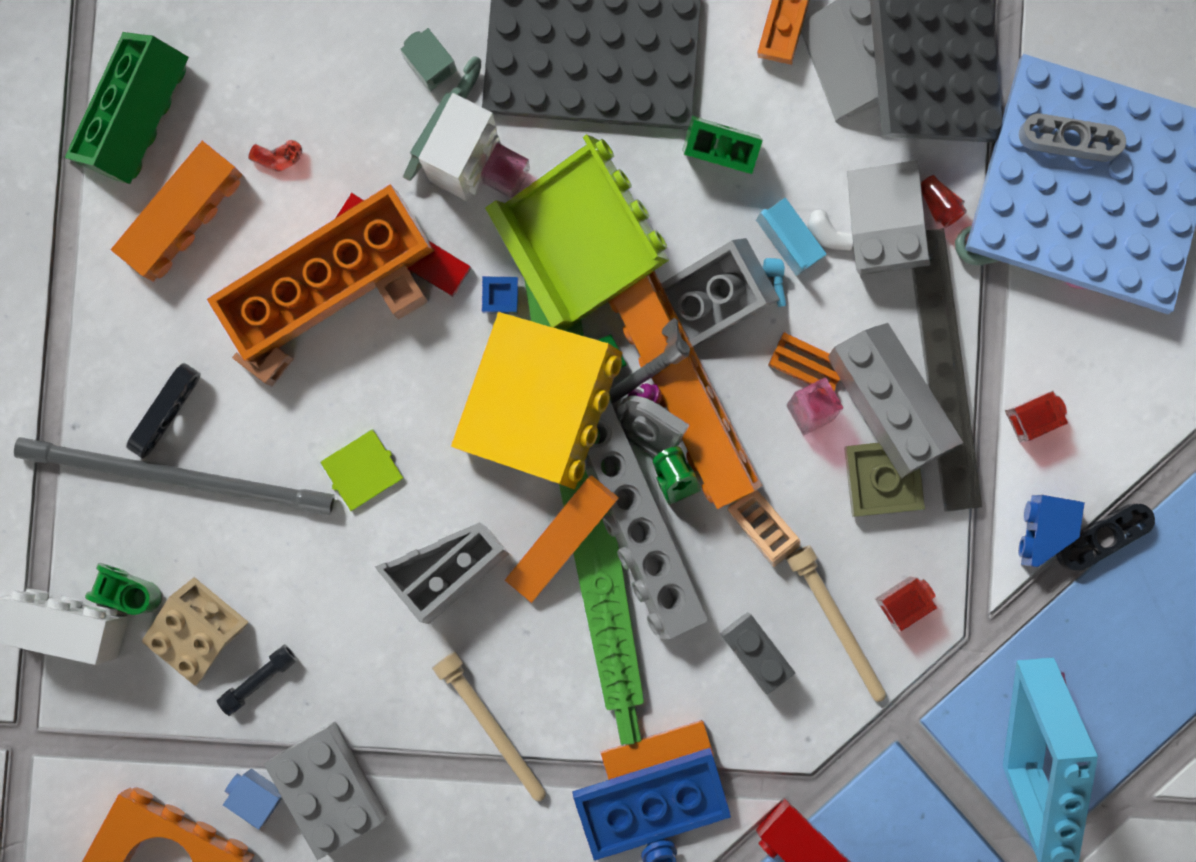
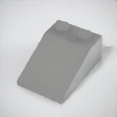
M918 160L847 171L852 239L858 274L865 275L929 266L930 257Z
M747 238L731 240L661 283L693 347L780 300Z

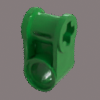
M670 447L654 457L652 463L657 474L656 480L669 506L701 491L697 477L692 467L686 462L681 447Z
M103 563L97 564L96 569L99 572L92 590L85 595V598L93 603L114 608L131 615L153 612L160 605L162 598L160 589L154 583L133 576L120 568ZM138 589H141L146 597L142 607H139L134 599Z

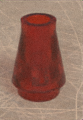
M935 174L921 182L922 195L936 224L941 223L944 228H947L966 214L967 209L963 205L965 201L938 180Z

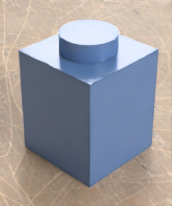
M251 768L242 776L237 773L228 784L224 792L229 796L223 806L259 830L268 821L282 800V796L274 783Z

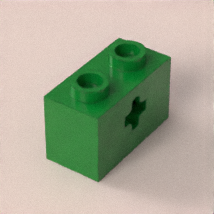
M692 116L682 151L684 155L753 174L763 139L760 135Z

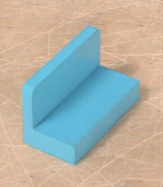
M786 197L770 209H764L759 213L756 222L796 276L825 257L826 252Z

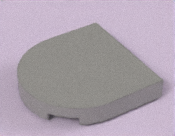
M639 396L624 398L615 410L619 422L627 430L625 432L626 438L653 457L665 449L678 447L689 427V424L660 405Z

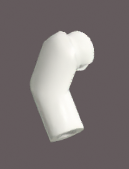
M815 210L810 214L808 229L821 247L851 251L853 246L852 233L835 231L828 219L827 212L823 210Z

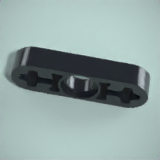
M186 363L180 364L175 369L131 434L126 444L128 450L142 459L151 453L197 385L201 375L200 372Z
M1127 504L1081 530L1080 537L1056 554L1057 560L1066 569L1084 570L1149 533L1155 524L1154 513L1144 504ZM1131 512L1142 514L1143 518L1139 520L1141 527L1128 526L1122 529L1118 525L1132 520L1133 515ZM1105 526L1114 533V541L1108 547L1101 546L1097 541L1098 531ZM1089 544L1093 549L1080 553L1078 555L1080 562L1068 559V556L1072 553L1071 546L1073 548H1083Z

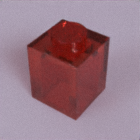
M1054 391L1040 394L1005 410L1019 443L1033 440L1068 424L1065 417L1067 415L1066 405L1061 397L1055 395Z
M909 576L875 598L892 627L898 631H903L937 609L932 600L936 597L933 589L925 579L920 581L918 577Z

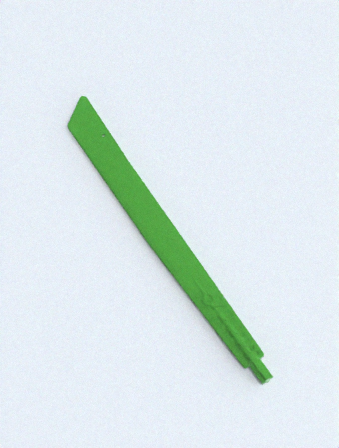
M525 281L531 321L551 327ZM579 321L567 330H563L584 336L582 321ZM599 430L594 444H598L600 441ZM603 459L601 462V470L607 476L605 461ZM586 470L582 479L577 483L575 490L559 484L563 507L588 478ZM602 518L574 551L573 555L605 707L607 710H614L620 745L634 744L641 741L635 705L643 704L644 700L622 565L617 553L619 550L618 542L615 536L611 537Z

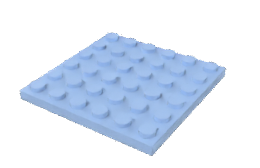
M1023 54L1017 65L1003 114L1001 129L995 142L965 250L1165 314L1173 312L1196 226V108ZM1041 113L1116 126L1123 131L1126 137V146L1113 160L1101 162L1030 150L1020 142L1019 129L1031 115ZM1037 125L1030 130L1035 132V138L1038 139L1045 134L1039 132V126ZM1055 128L1050 134H1055L1057 128ZM1070 129L1064 131L1063 136L1067 144L1071 146L1080 145L1081 138L1076 131ZM1107 137L1100 141L1106 144V150H1110L1114 146L1108 143ZM1090 141L1087 147L1091 146L1094 142Z

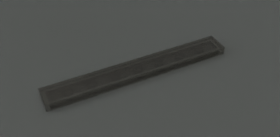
M944 228L926 230L930 265L911 268L926 380L931 392L963 441L961 445L937 458L944 512L982 507L945 231Z

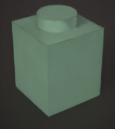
M429 28L425 29L422 33L417 31L411 34L404 41V46L400 49L404 60L429 91H432L457 72L454 59Z

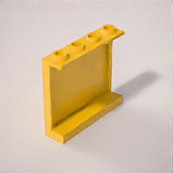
M498 312L450 447L575 490L577 483L585 473V460L589 448L596 441L598 434L597 425L602 412L606 410L609 404V391L613 379L620 372L623 352L605 342Z

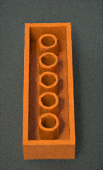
M390 184L207 298V301L243 360L256 363L269 355L275 347L280 348L375 289L374 283L404 265L407 268L434 252V249L399 192Z

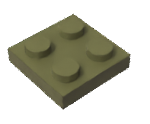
M880 443L844 446L852 517L925 510L920 468L901 479Z

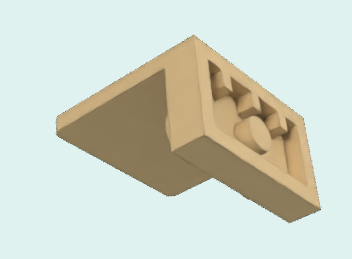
M193 577L169 596L142 639V642L193 685H197L206 675L222 649L244 630L248 621Z

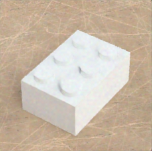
M452 93L418 158L431 184L466 202L471 194H478L485 180V176L481 174L487 163L493 164L501 149V145L498 144L499 136L493 113Z
M27 588L26 592L13 590L12 595L0 596V644L92 665H98L119 658L129 616L117 614V609L96 604V607L82 606L83 600L67 596H61V599L48 598V592Z

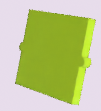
M374 429L320 461L333 482L332 489L338 490L350 511L355 510L404 479L391 458L392 452L385 449Z

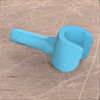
M765 258L763 269L767 277H774L775 292L780 299L777 301L778 307L786 306L783 288L784 263L777 258Z

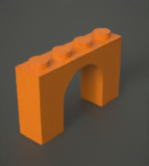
M129 787L118 794L82 862H130L142 841L156 837L171 839L179 843L188 852L192 862H251L255 855L247 851L248 846L243 842L233 838L226 840L216 834L217 830L213 826L201 821L195 823L184 817L185 813L180 808L170 804L163 806L152 800L153 795L150 792L138 787L133 789Z

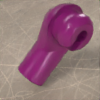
M648 383L640 386V388L644 389V392L636 388L627 395V397H643L658 405L662 400L660 388L657 385H650Z

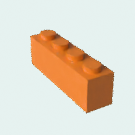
M202 140L110 250L148 280L154 282L156 278H162L171 269V260L179 251L186 250L195 239L194 233L202 223L207 224L213 219L218 211L217 205L225 196H231L240 185L239 179L243 174Z

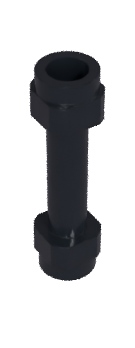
M284 644L269 656L270 661L236 689L233 687L228 689L216 700L218 706L226 715L231 716L246 704L244 700L276 673L279 671L281 673L285 672L298 661L293 651Z

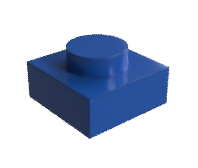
M482 276V313L498 314V312L504 314H518V277Z

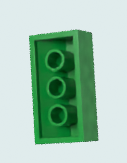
M122 32L64 158L113 180L130 185L142 169L141 160L147 148L156 139V128L161 117L168 112L171 106V95L176 85L185 76V65L189 57L153 35Z

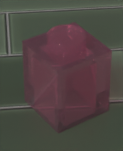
M497 143L480 174L483 184L513 198L517 195L530 171L529 159Z
M826 377L796 391L786 405L803 436L833 422L844 408Z

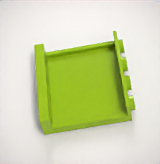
M588 134L583 136L586 143L585 146L506 203L495 200L485 207L551 327L561 330L569 329L670 260L664 251L667 248L664 238L657 230L653 231L646 220L650 217L647 209L640 200H634L629 189L632 187L629 178L621 169L617 170L611 160L614 157L612 149L605 140H598Z

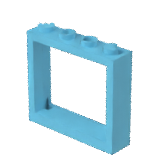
M1055 659L1017 660L1003 769L1038 862H1079L1098 755ZM1046 745L1053 758L1049 783L1043 771ZM1077 762H1087V765L1078 766Z

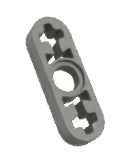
M1041 113L1031 115L1019 129L1020 142L1030 150L1101 162L1113 160L1126 146V137L1123 131L1116 126ZM1035 125L1039 126V132L1045 133L1039 139L1035 138L1036 134L1034 131H1030ZM1055 128H1057L1055 134H1050ZM1069 129L1076 131L1081 138L1080 145L1071 146L1067 144L1063 136L1064 131ZM1104 137L1108 138L1109 144L1114 145L1110 150H1106V144L1100 142ZM1090 141L1094 142L1091 146L1087 147Z

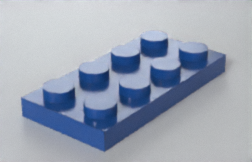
M710 748L572 791L594 861L731 818Z

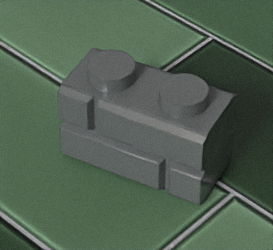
M747 612L720 633L766 695L774 691L796 673L752 614Z

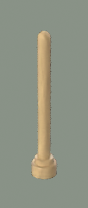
M811 545L797 550L789 555L786 561L793 572L797 571L799 576H804L872 698L877 702L883 701L886 698L884 688L816 570L818 565L815 560L818 557Z
M455 651L434 665L432 670L440 680L444 679L447 684L451 682L535 801H542L546 796L544 788L463 676L464 669L461 666L463 662Z

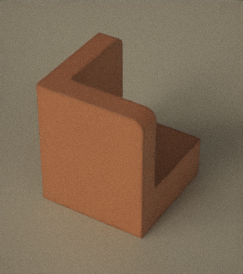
M406 265L374 283L389 309L398 320L428 302Z
M275 347L269 355L256 363L244 361L237 352L232 357L258 379L271 387L294 360L278 347Z

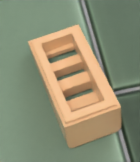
M758 490L740 498L727 508L728 512L773 567L777 566L801 546L797 535ZM757 502L760 507L744 518L742 513ZM766 513L769 518L754 529L751 524ZM775 525L778 530L763 540L760 536ZM784 536L787 541L773 552L770 547Z

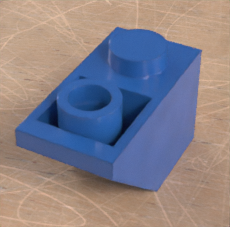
M1032 495L1031 501L1026 503L1024 509V521L1027 522L1026 535L1021 537L1018 547V555L1022 557L1021 565L1039 567L1080 537L1085 502L1047 495Z

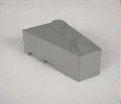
M479 522L439 539L438 542L424 548L415 549L398 559L375 566V568L419 622L430 624L510 553L488 527Z

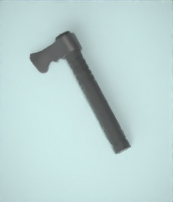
M673 318L662 329V334L668 336L665 352L612 387L609 391L611 404L639 387L672 363L677 364L689 356L690 348L679 333L677 319Z

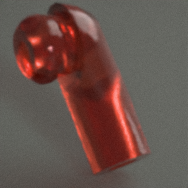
M288 140L285 144L272 151L254 144L249 152L248 159L275 172H281L295 165L299 161L303 150L301 145L295 140Z

